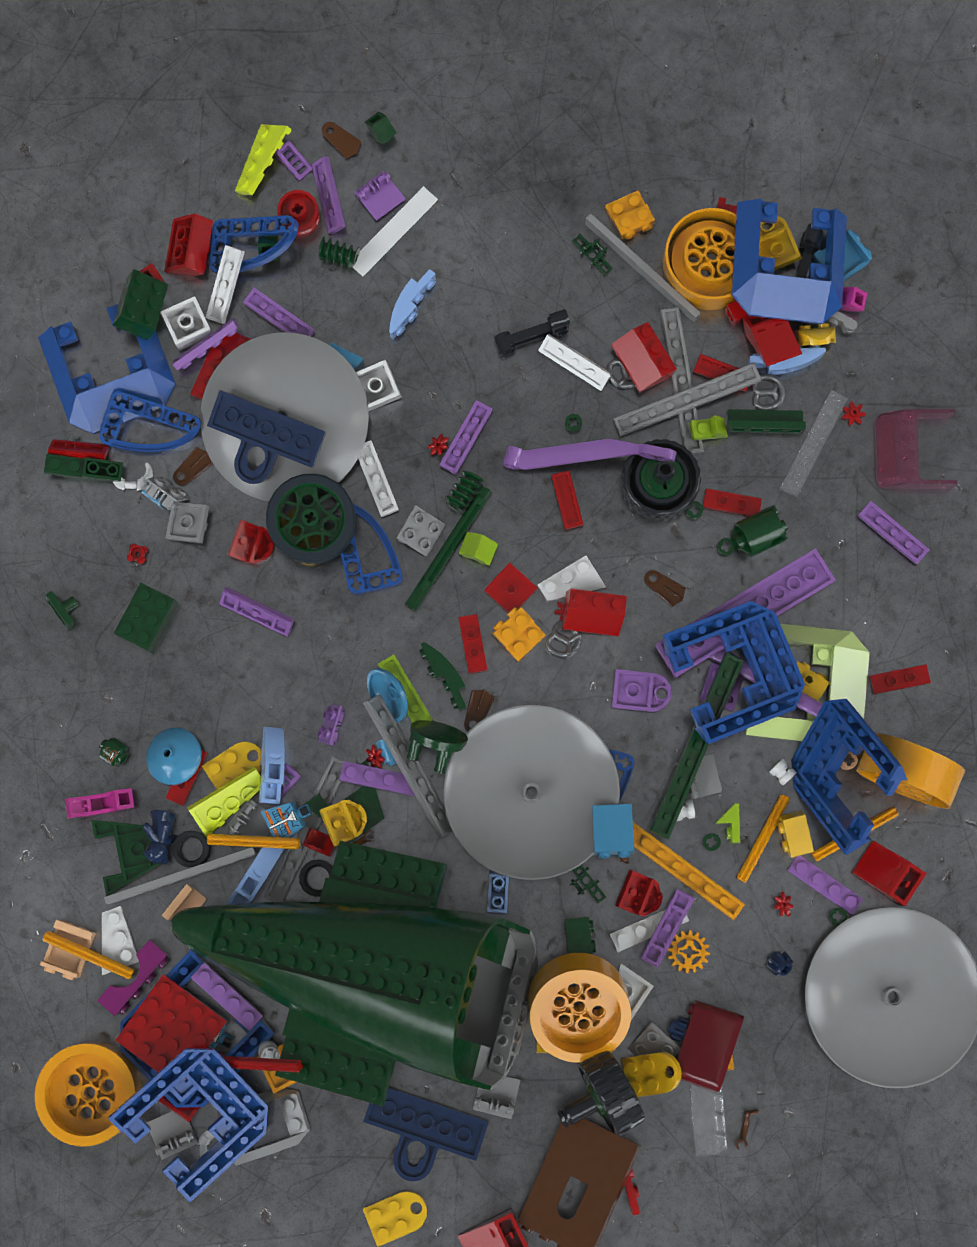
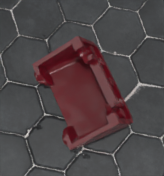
M695 1000L694 1003L691 1002L687 1014H690V1021L678 1057H676L681 1067V1081L713 1093H718L722 1087L744 1015ZM669 1066L668 1071H671L670 1076H673L674 1070Z

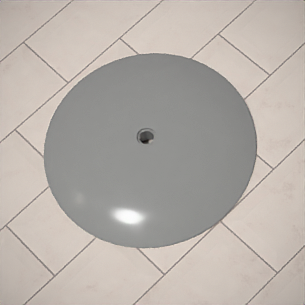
M288 332L271 333L256 337L241 344L229 353L217 366L208 381L200 412L203 442L216 469L230 484L243 493L268 502L282 483L301 474H319L339 483L352 469L362 452L369 420L366 394L351 364L337 350L325 342L307 335ZM219 390L278 413L285 412L288 417L326 431L327 433L314 468L278 455L272 473L267 480L258 484H249L242 481L234 469V460L241 439L207 426ZM253 447L248 454V467L250 470H256L258 465L265 460V453L260 447ZM318 490V496L325 493L324 491ZM296 495L292 496L289 501L297 502ZM305 496L304 499H303V501H304V500L311 499V498H313V497H312V496Z
M521 705L498 711L486 717L469 730L466 734L468 737L467 745L463 750L453 753L444 781V804L447 818L462 847L486 868L498 874L522 880H541L556 877L579 867L595 854L592 805L619 804L620 796L619 778L613 757L599 735L576 716L563 710L543 705ZM534 788L537 790V795L532 798L528 797L526 794L527 790Z
M895 907L878 908L859 913L847 919L829 933L811 961L805 985V1005L810 1027L825 1054L840 1069L852 1077L884 1088H910L923 1085L950 1071L965 1056L977 1035V965L962 940L946 925L927 914ZM892 991L897 995L894 1002H890L888 999V995Z

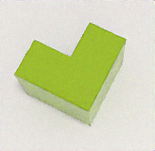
M467 532L458 554L490 566L498 543L482 534Z

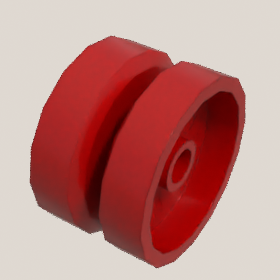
M292 190L280 199L277 206L278 216L288 215L298 221L299 228L296 238L307 237L318 229L320 211L315 198L309 192ZM291 222L289 223V225H283V224H282V226H285V227H287V228H288L290 225H292Z

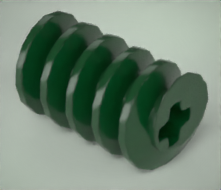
M323 236L319 246V259L323 260L326 257L327 262H331L333 259V264L337 265L340 262L341 267L347 264V268L352 269L357 262L360 247L356 251H353V245L346 249L345 242L340 247L338 240L333 245L332 238L325 242V236Z
M465 470L461 472L463 477L457 478L459 483H454L453 487L455 490L451 489L449 491L451 496L445 497L448 504L461 513H464L461 509L462 506L468 507L465 500L472 501L469 494L476 495L473 488L480 489L477 482L484 483L481 477Z

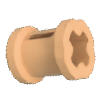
M850 751L847 756L852 762L847 766V762L843 761L840 766L843 770H849L857 765L858 758Z

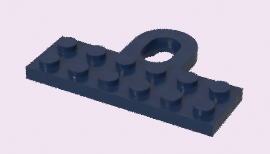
M219 390L207 424L210 428L241 439L234 460V469L237 476L249 484H258L267 480L272 473L278 455L314 468L327 433L324 430L223 390ZM257 446L263 449L265 460L253 471L248 467V454L253 447Z
M390 1087L384 1106L369 1103L363 1121L401 1135L394 1154L393 1164L397 1174L407 1181H419L430 1173L438 1148L476 1161L489 1123L487 1120ZM420 1141L426 1147V1155L419 1161L417 1166L412 1167L407 1162V1147L411 1142Z

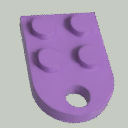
M615 670L612 708L657 712L669 703L672 694L671 686L662 675L639 671ZM659 688L665 689L667 692L666 698H658L656 691Z

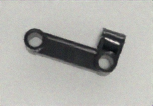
M811 223L807 225L806 230L803 232L799 248H802L803 251L796 277L806 278L812 254L818 251L824 231L812 229Z
M563 309L551 313L547 317L548 322L513 334L505 331L495 335L494 340L499 354L502 356L510 354L516 350L515 347L546 337L548 334L553 335L555 338L567 334L570 325L567 311Z

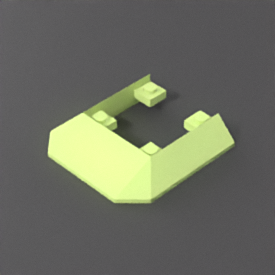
M780 624L788 644L813 647L811 665L830 667L827 701L847 699L864 719L870 652L852 631ZM807 713L806 720L775 717L746 729V735L803 741L816 717Z

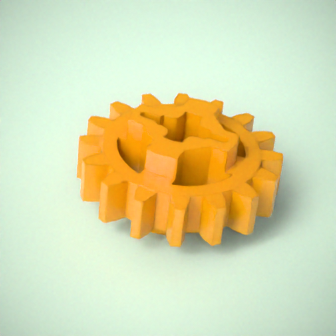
M689 930L687 935H685L684 931H681L680 937L675 935V941L671 943L672 948L667 950L672 954L668 956V959L674 960L671 965H679L678 971L685 968V973H688L689 969H692L695 973L697 966L703 969L701 963H708L705 955H710L705 950L709 947V944H703L705 937L699 939L698 932L693 936L692 930ZM685 939V944L681 947H676L681 940ZM693 939L699 943L701 949H697L693 945ZM690 946V949L697 953L690 954L687 957V954L680 952V950H686ZM676 954L682 956L684 964L677 959ZM696 956H700L699 960L692 964V960Z

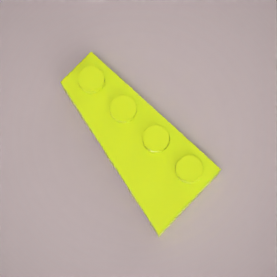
M260 125L235 189L238 194H254L265 175L263 171L272 164L274 160L272 156L277 149H281L284 144L282 140L286 134H290L291 128L282 125Z
M253 767L187 807L206 838L208 834H212L218 827H222L230 815L235 814L245 801L248 802L260 790L261 776L257 769Z

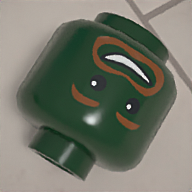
M115 737L103 740L99 746L100 758L111 766L122 765L128 758V747Z

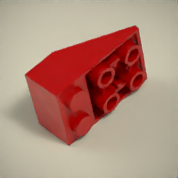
M749 315L743 317L745 335L766 366L802 354L788 320Z
M874 840L852 871L854 875L900 906L907 905L927 874L908 860Z
M512 1209L458 1235L463 1247H529Z

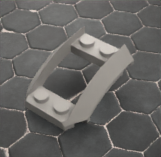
M284 1088L274 1094L272 1090L258 1094L266 1103L279 1099L290 1137L255 1149L250 1148L234 1162L236 1166L300 1144V1141L311 1129L299 1091ZM219 1111L217 1112V1119L222 1116Z

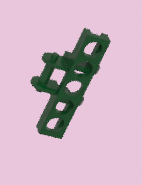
M578 234L572 242L581 250L580 254H584L591 261V265H595L606 276L613 269L603 258V253H607L608 247L604 248L599 243L600 239L594 240V243H589L581 234ZM578 239L583 240L582 245L577 242ZM597 246L601 251L597 253L593 247ZM594 252L596 257L590 258L589 253ZM601 259L602 264L599 265L597 262ZM606 265L609 268L608 271H605L602 266Z
M580 865L572 871L577 879H572L570 886L574 885L579 891L578 895L585 894L583 891L587 890L598 904L606 898L597 885L600 881L594 882L587 873L589 867L584 869ZM581 869L582 872L578 874L577 870ZM585 876L590 878L589 884L583 883ZM578 880H580L581 883L585 886L584 889H582L579 886V884L577 883ZM595 886L596 890L592 892L590 889ZM597 892H599L602 895V898L600 900H598L595 896Z

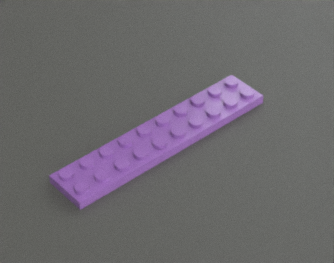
M815 548L692 623L749 601L770 609L779 616L832 584L836 579ZM719 635L687 647L694 665L674 673L668 656H665L663 640L655 644V647L675 678L724 649Z

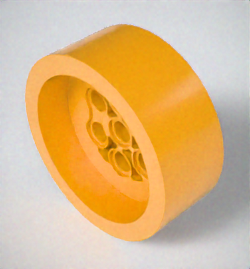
M705 208L691 212L677 222L667 239L662 260L664 279L699 310H719L726 308L727 304L735 301L732 296L734 256H728L726 251L731 250L734 252L736 214L728 210ZM717 236L720 237L722 241L716 242L713 238ZM701 240L704 244L699 246L695 241ZM714 254L716 259H709L707 255ZM695 257L698 261L692 263L688 258ZM720 268H727L729 272L722 273ZM708 271L710 276L705 277L701 272Z
M875 733L902 765L907 780L900 782L895 793L934 807L950 809L964 776L965 769L951 759L923 746L894 736ZM864 750L856 771L864 778L877 784L876 780L882 771Z
M570 953L559 956L546 963L537 972L529 987L528 1009L533 1035L545 1051L558 1059L581 1063L604 1051L612 1052L621 1044L629 1030L631 1008L624 980L617 969L601 957L587 953ZM570 984H578L575 987H569ZM591 988H596L593 992L588 991ZM556 997H563L562 1000H555ZM577 1001H581V1002H582V1003L579 1004V1005H575V1004H574V1003L577 1002ZM595 1006H601L600 1009H593ZM563 1014L568 1015L566 1018L560 1017ZM581 1019H587L585 1022H579Z
M87 1041L67 1047L56 1053L45 1064L39 1074L35 1087L37 1114L48 1132L64 1143L74 1146H93L103 1143L121 1132L108 1117L142 1087L141 1077L137 1067L120 1051L119 1047L102 1041ZM91 1067L98 1069L97 1077H93L90 1074ZM74 1074L80 1078L78 1085L73 1084L71 1080ZM107 1079L112 1080L114 1083L112 1090L105 1086ZM88 1087L94 1088V1090H95V1096H94V1097H89V1096H88V1094H87V1088H88ZM70 1094L74 1095L77 1099L75 1105L70 1104L68 1101ZM104 1099L109 1100L111 1104L109 1110L104 1109L102 1106ZM85 1107H89L91 1109V1117H86L84 1115L83 1110Z

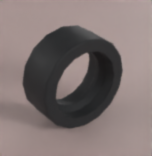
M192 830L178 835L172 846L173 857L177 863L189 868L204 864L209 858L211 851L210 845L207 844L206 836ZM191 837L198 839L203 846L201 856L193 861L183 858L180 852L182 842Z
M319 859L306 863L299 874V884L303 891L315 897L321 896L322 889L315 890L308 885L307 873L313 867L319 866L327 870L330 878L333 867L327 861Z

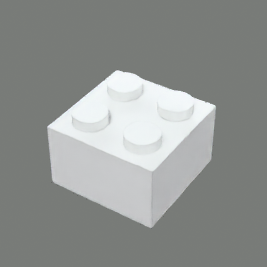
M195 296L161 311L179 351L200 342L212 333Z
M386 360L356 372L366 394L368 412L402 398Z

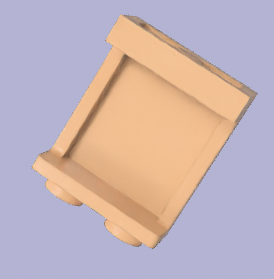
M56 920L53 926L55 934L88 949H91L97 933L63 920ZM49 944L44 960L40 962V965L44 967V971L53 974L57 971L63 973L62 977L73 980L81 976L86 960Z

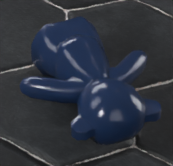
M153 810L150 812L152 826L148 823L143 825L147 836L152 841L146 848L144 856L153 863L167 864L168 851L166 846L172 844L177 837L175 834L169 836L175 820V814L165 810Z

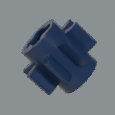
M786 951L782 954L775 952L769 957L770 963L768 967L775 976L778 974L782 976L787 975L792 970L791 964L793 961Z
M681 1016L678 1020L672 1019L668 1028V1032L672 1034L671 1039L677 1042L681 1038L684 1039L688 1027V1019Z

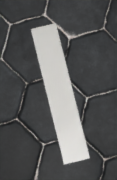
M423 186L360 251L353 268L364 276L438 199Z

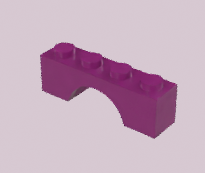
M153 939L148 940L136 954L140 970L135 981L126 987L110 985L97 1001L113 1016L123 1015L130 1007L128 1003L132 998L136 1000L143 992L141 988L144 984H150L156 977L154 974L158 968L162 969L169 960L167 958L170 954Z

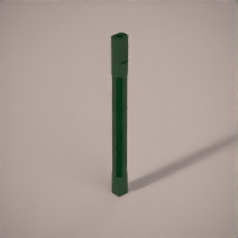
M484 486L480 487L405 603L407 607L414 611L418 609L492 493L490 489Z

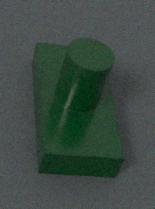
M53 591L45 595L46 602L68 631L74 627V621L68 612L78 606L77 601L71 596L61 603Z

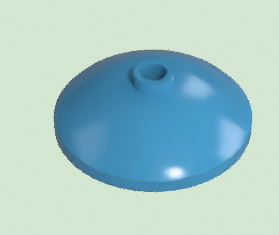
M375 668L371 670L367 676V688L370 698L381 694L395 721L400 722L406 717L408 711V700L403 685L391 672L385 669Z
M174 727L163 730L154 737L148 747L146 755L148 770L157 781L163 784H182L189 780L199 768L202 756L201 746L198 739L186 729Z

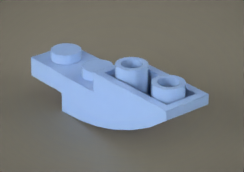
M429 269L418 283L411 278L399 295L390 321L389 333L392 339L396 335L400 336L405 330L404 326L416 318L417 306L415 303L418 304L424 297L423 293L427 289L430 290L436 283V276L432 270Z
M818 345L809 346V348H801L800 346L801 355L770 366H766L759 354L755 353L749 357L748 365L755 363L757 368H767V374L771 375L785 374L797 371L816 362L823 357L826 348H820Z
M263 727L259 803L280 804L285 760L283 728Z
M262 847L226 904L250 903L284 849Z
M489 870L487 913L507 914L509 877Z

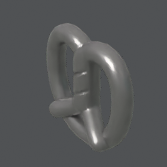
M613 359L607 364L606 370L612 374L609 379L615 386L624 389L635 386L633 381L625 383L627 380H631L619 359ZM615 364L620 365L623 374L619 381L612 372V367Z
M761 374L762 380H771L775 384L772 388L759 389L758 383L753 384V404L759 410L775 409L782 404L785 398L784 384L775 375ZM759 396H773L776 402L762 405L759 403L758 398Z
M560 620L554 624L552 633L545 640V646L551 654L557 657H570L579 649L582 634L581 632L573 631L575 635L568 638L559 633L558 629L563 625V620ZM556 639L565 644L566 652L554 649L551 646V641Z

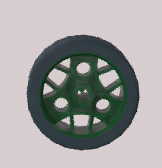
M301 474L288 479L275 490L268 502L266 526L270 538L276 547L287 557L304 564H321L339 556L349 546L355 532L356 513L351 498L336 481L319 474ZM318 490L324 491L327 494L319 499ZM296 495L297 503L290 502V498ZM312 496V504L305 505L303 503L304 497ZM333 497L338 503L330 512H327L321 503ZM285 505L297 507L292 519L282 514ZM339 508L342 511V518L333 515ZM312 516H314L316 520H312L311 522H309L308 518H312ZM281 518L289 521L283 528L281 527ZM327 521L335 523L333 530H325L324 525ZM294 527L302 529L299 536L295 537L292 535L291 531ZM321 536V548L311 549L308 538ZM325 536L333 539L332 542H330L326 546ZM305 540L308 549L297 546Z

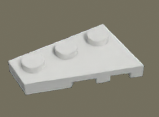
M587 556L582 557L537 585L547 602L565 598L566 591L569 589L586 591L606 589L605 584Z
M122 906L102 912V955L126 966L138 963L137 950ZM102 968V975L111 973V971Z
M621 964L619 973L626 986L632 1020L654 986Z

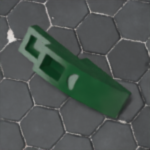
M46 454L44 474L79 480L121 482L123 462Z
M425 642L421 643L422 649L419 651L423 660L427 659L430 664L427 669L431 677L435 676L437 680L445 678L442 683L446 692L450 691L453 696L450 700L454 709L458 708L460 712L466 710L467 707L459 692L466 689V686L456 669L435 648Z

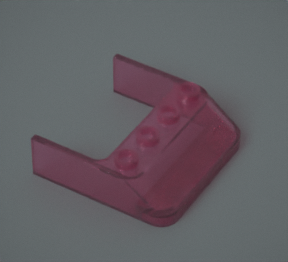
M905 409L880 414L875 420L877 484L885 489H951L956 486L957 480H922L919 477L917 418H951L955 413V409Z

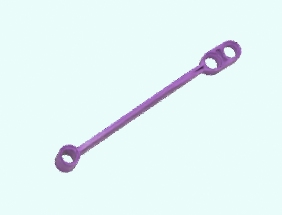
M614 439L532 450H522L518 447L507 446L503 466L511 469L528 470L629 455H640L658 461L668 460L673 463L676 451L653 445L635 444Z

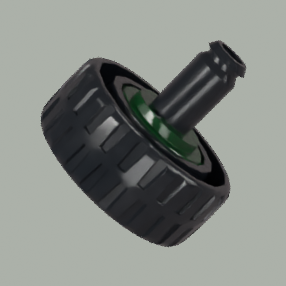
M668 439L647 441L644 444L676 451L675 460L671 463L668 460L658 461L640 455H629L621 475L622 492L629 506L638 514L648 519L668 520L685 512L696 499L701 483L700 467H698V462L691 451L676 441Z
M604 1051L578 1063V1069L586 1085L587 1094L564 1106L561 1111L558 1110L557 1115L564 1127H569L568 1125L570 1124L574 1125L595 1112H598L604 1118L612 1132L618 1136L644 1122L645 1115L641 1103L629 1079L610 1051Z

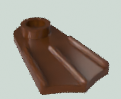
M326 122L322 126L323 136L346 159L358 154L361 144L359 139L334 122ZM331 128L334 131L330 134L327 132V130Z
M196 447L173 474V480L177 485H187L213 464L207 451ZM180 474L185 475L184 479L179 480L178 476Z
M650 570L645 574V584L671 607L683 601L686 587L655 570ZM654 575L656 577V581H650L649 577Z
M485 689L471 691L464 722L467 732L472 729L469 726L471 721H475L477 724L486 718L494 701V697Z

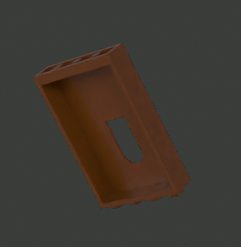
M587 1118L574 1125L570 1124L568 1125L569 1127H564L561 1122L517 1223L521 1224V1228L527 1232L532 1233L535 1231L539 1233V1238L544 1241L550 1242L552 1240L558 1243L557 1247H598L642 1145L622 1135H615L612 1130ZM570 1176L588 1184V1187L574 1217L564 1219L559 1215L557 1207Z

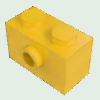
M797 661V666L805 683L802 692L819 701L830 682L827 681V677L822 673L817 672L816 674L810 670L811 667L805 662L801 661L799 663Z
M800 810L779 816L780 822L777 823L779 833L783 834L784 841H782L784 852H787L790 857L814 852L806 815Z

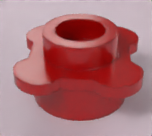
M135 543L131 544L127 560L130 562L137 561L139 564L145 563V554L148 552V548L146 546L141 547Z

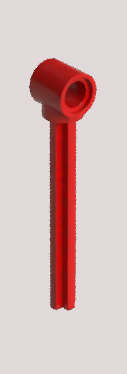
M218 1052L233 1069L300 1072V1069H303L301 1060L223 1056L222 1053Z

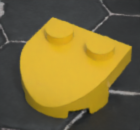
M829 323L818 324L816 328H811L810 325H801L799 329L794 330L799 346L836 343L835 327L829 326Z
M343 800L319 810L334 847L339 845L340 841L347 842L362 834L367 823V816L363 807L351 800Z

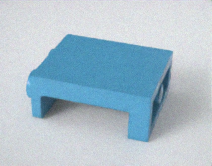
M851 229L846 231L844 281L868 265L872 259L871 251L862 245L858 234L852 232ZM826 248L814 253L811 261L817 264H825Z
M632 804L592 805L594 855L599 856V858H610V855L626 858L630 857V854H634Z

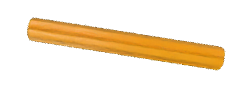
M780 795L737 876L740 881L747 882L779 822V816L783 815L790 801L788 796Z
M891 807L871 818L870 820L874 824L872 830L899 815L897 809ZM832 840L812 852V856L816 861H819L840 848Z
M208 834L207 844L298 849L300 848V839Z
M47 931L43 936L44 942L126 979H131L134 974L133 968L55 933Z

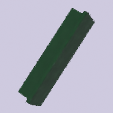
M728 410L727 432L803 433L806 429V421H803V411Z

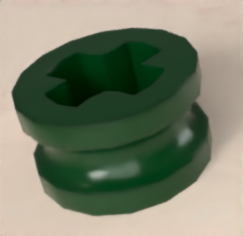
M570 414L565 420L566 429L570 432L579 431L582 426L581 417L577 414ZM569 420H577V427L575 425L569 426Z
M694 501L686 510L687 517L693 520L700 518L703 513L702 504ZM693 506H696V509H698L700 512H697L696 515H693V512L689 511V508L692 509Z
M723 538L717 544V551L724 556L731 554L735 548L734 542L729 538ZM723 542L731 545L728 552H725V549H721Z
M714 833L707 834L703 838V846L708 851L717 850L721 845L720 837ZM714 837L717 845H713L710 848L708 846L709 843H706V841Z
M842 908L832 909L828 916L829 921L837 926L848 918L846 911ZM836 911L843 915V919H840V922L833 918V914H836Z

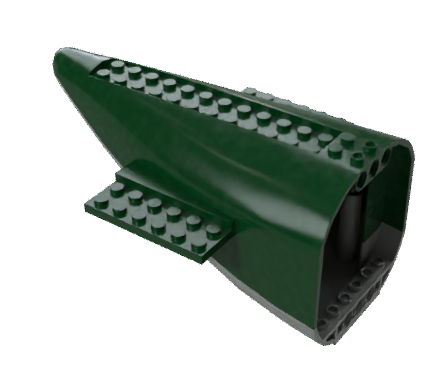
M340 841L330 878H325L319 902H262L200 906L183 909L177 912L170 920L173 934L185 946L246 985L289 1008L282 1033L286 1037L280 1059L301 1060L303 1069H300V1072L276 1071L275 1076L384 1106L396 1061L461 1084L491 1091L503 1081L512 1067L516 1056L519 1054L529 1014V987L534 976L537 974V946L531 930L502 917L436 908L447 869V864Z

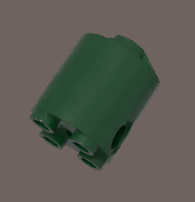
M772 505L734 523L733 541L739 551L746 552L749 557H754L786 541L788 537L785 531L788 530V527L784 520L780 521L778 511Z

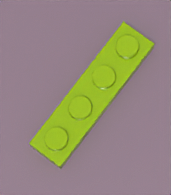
M393 654L378 663L379 668L391 672L403 685L408 700L407 715L411 722L419 720L433 721L395 655Z

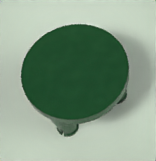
M428 720L415 721L410 727L411 735L409 741L411 743L407 758L412 761H418L422 745L434 749L437 752L434 771L445 774L449 758L452 757L453 752L463 750L467 745L468 737L461 730L444 723Z

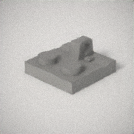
M176 502L178 507L175 511L171 509L165 538L174 541L202 544L204 532L207 530L208 525L206 522L209 506Z

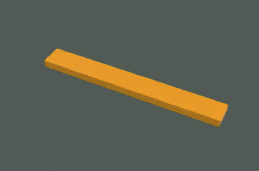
M633 822L634 847L725 915L735 920L745 906L743 902Z

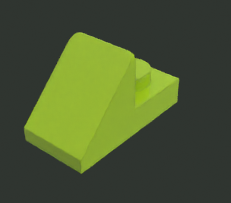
M714 415L710 419L691 420L689 422L692 441L728 437L725 418Z
M739 803L733 804L714 823L730 824V827L726 829L727 839H730V843H740Z

